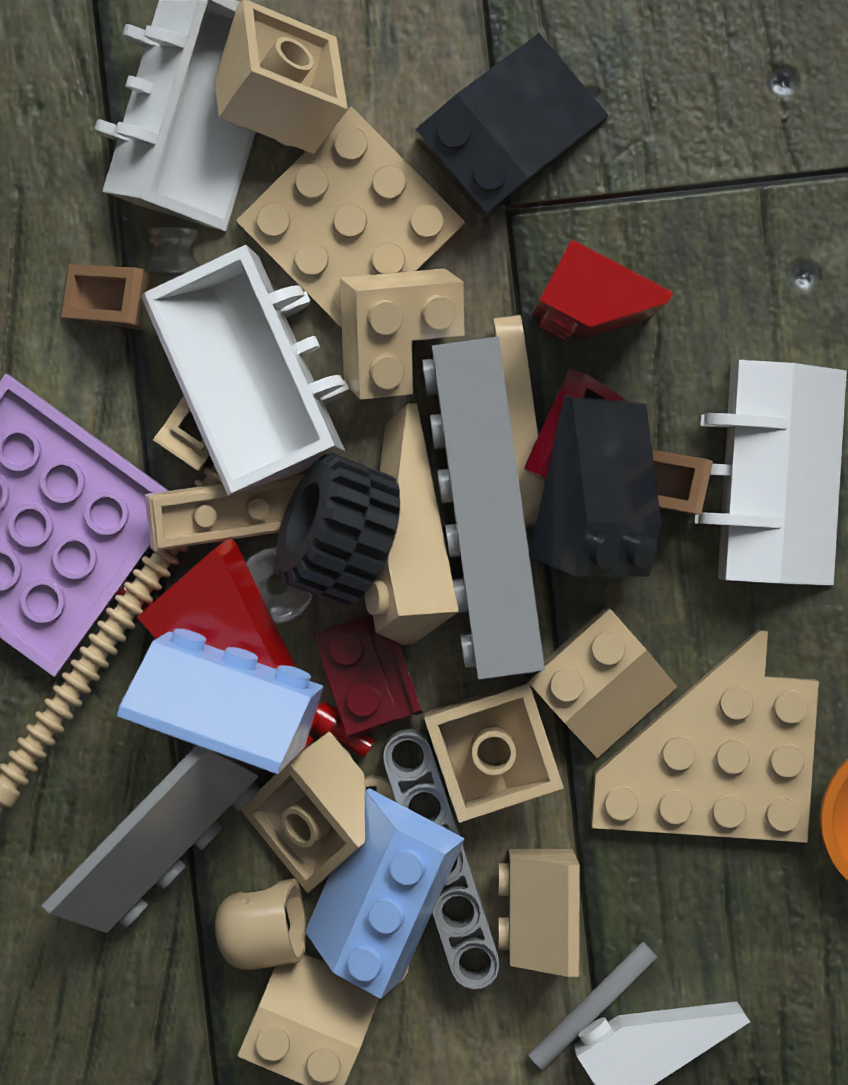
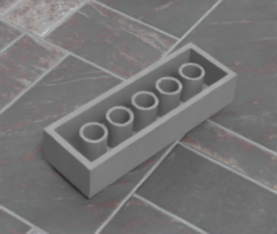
M499 336L433 345V359L422 361L427 396L438 395L440 414L430 415L434 450L445 448L448 469L438 470V479L442 503H453L455 524L445 525L449 557H460L463 577L452 580L459 610L458 613L468 612L470 631L460 632L465 668L475 667L478 680L544 671V659Z

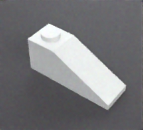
M738 1002L618 1015L609 1022L605 1017L595 1020L578 1034L581 1040L573 1045L577 1058L595 1085H655L750 1023Z

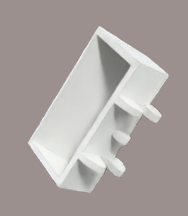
M159 0L152 25L146 26V30L125 24L122 37L134 44L145 47L137 76L129 75L125 87L132 90L123 123L118 122L115 125L101 119L96 121L94 128L96 133L117 141L102 192L150 210L227 232L256 132L253 130L236 127L227 120L218 117L215 77L234 14L240 1Z
M244 245L141 295L228 496L296 475L309 469L324 454L334 453L339 455L345 452L325 405L350 391L345 379L342 380L340 375L329 376L314 382L303 356L320 348L316 336H312L297 342L286 319L307 307L311 302L307 292H303L301 286H289L274 291L259 256L247 245Z
M738 360L730 365L728 414L705 413V415H701L700 426L727 428L725 464H712L710 475L724 476L722 513L702 512L701 515H695L694 522L721 525L718 563L719 579L786 584L834 585L846 370L797 363Z

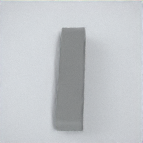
M410 727L401 728L393 732L386 741L383 758L396 802L410 809L409 802L414 795L421 792L433 794L438 798L440 808L433 817L427 819L461 836L429 739L420 730ZM411 740L421 746L424 755L418 765L405 768L395 762L392 751L401 741ZM462 844L432 913L454 978L463 987L482 989L490 985L497 977L500 967L499 957L465 847ZM462 896L471 901L473 905L472 913L464 920L455 921L449 919L442 910L443 905L451 897ZM470 948L483 949L490 957L489 962L480 971H468L459 962L460 956L464 951Z

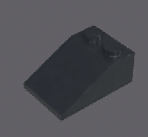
M538 33L453 96L415 129L416 141L483 220L486 221L608 118L609 115L540 33Z
M565 395L529 557L574 576L649 577L652 563L657 553V542L662 523L647 405L636 401Z

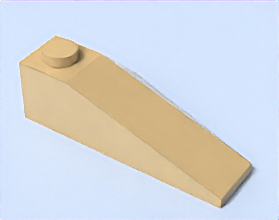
M406 404L385 424L380 471L393 476L396 479V483L399 484L400 515L397 532L389 556L380 574L367 592H365L366 608L373 615L376 633L402 645L414 644L459 612L417 404Z

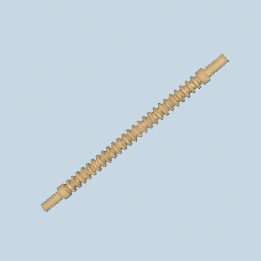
M215 465L212 468L204 467L205 479L203 481L197 479L194 482L196 487L222 483ZM187 546L154 551L150 558L142 557V562L145 565L142 570H133V575L136 577L133 583H124V587L127 589L124 596H115V600L118 602L115 609L107 608L108 620L106 622L98 621L97 625L100 631L97 635L89 634L88 638L91 640V644L88 648L80 647V652L83 654L82 658L79 661L71 660V665L74 667L73 671L70 674L67 672L62 674V678L65 680L64 684L61 687L58 685L53 687V691L56 693L55 697L44 700V704L47 706L44 712L37 711L35 713V717L38 719L37 723L26 726V730L29 732L28 736L17 739L20 748L17 751L11 750L8 752V756L11 758L9 764H0V770L2 771L0 775V813L5 806L11 808L21 794L17 788L20 784L27 785L29 783V780L26 778L27 773L38 770L35 761L38 758L45 759L47 757V754L43 751L47 745H55L56 742L52 738L56 732H64L65 729L61 725L63 720L73 719V714L70 712L72 707L82 706V701L79 699L82 693H91V689L88 686L91 680H100V676L97 674L100 667L108 668L107 656L118 653L115 648L116 643L127 640L124 631L127 628H135V624L132 622L133 618L143 612L141 607L145 602L148 604L153 602V598L150 596L151 592L162 589V586L159 584L160 579L171 576L168 567L171 564H179L176 556L180 551L187 552Z

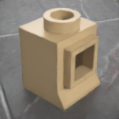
M183 396L153 440L196 470L203 472V468L208 466L212 458L204 440L200 442L179 428L191 411Z

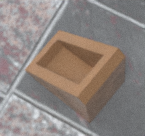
M69 264L61 317L145 331L147 310L141 295L151 290L153 277L145 270L135 267Z
M652 450L659 507L690 515H701L713 461Z

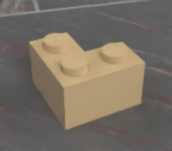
M445 268L340 277L343 373L349 389L360 400L413 394L412 341L465 336L464 282Z

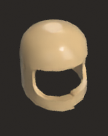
M296 879L279 881L274 886L262 891L250 893L240 891L225 898L218 907L215 917L216 941L223 958L237 969L256 970L296 963L301 960L306 950V916L301 887ZM285 907H286V910H287V913H288V917H289V920H290V929H289V932H288L287 921H286Z

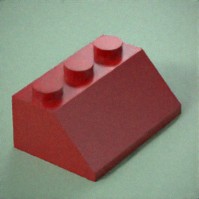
M571 239L532 315L541 320L538 329L566 343L571 336L581 340L652 318L670 301L674 292Z

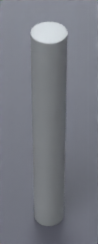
M642 942L528 1054L531 1060L540 1069L544 1070L583 1029L591 1024L658 958L653 950L646 943Z

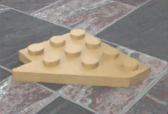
M756 630L594 772L591 827L808 843L819 681L815 679L765 676L768 631Z

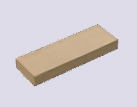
M300 472L296 475L229 496L223 483L144 494L150 548L154 551L225 541L230 537L238 539L278 533L288 503L305 473Z

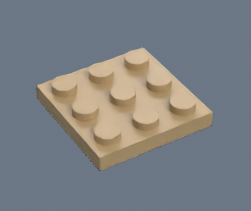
M352 106L346 111L315 154L305 151L236 220L255 242L307 292L341 329L340 277L419 271L465 225V221Z

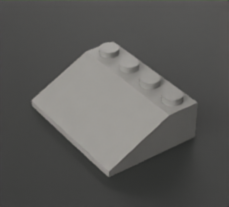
M196 745L46 900L42 907L51 915L105 933L117 922H120L127 928L148 906L141 897L155 883L162 889L166 888L186 866L179 858L193 844L202 850L222 830L223 826L217 819L225 810L232 805L239 812L257 794L261 788L254 781L261 774L262 769Z

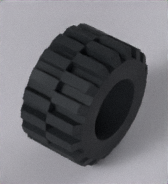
M334 453L322 455L304 474L286 508L276 549V568L279 580H282L283 584L344 606H350L352 602H357L380 574L395 539L400 515L399 484L396 483V479L389 474Z

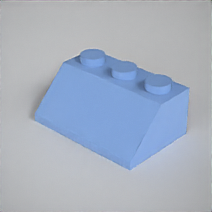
M174 629L173 633L167 632L154 640L119 707L118 717L277 774L305 748L324 687L309 681L311 676L307 672L285 665L279 666L278 669L257 663V655L241 648L227 647L223 651L206 645V638L190 630Z
M370 788L365 791V843L329 875L305 932L334 974L381 999L403 979L465 838Z

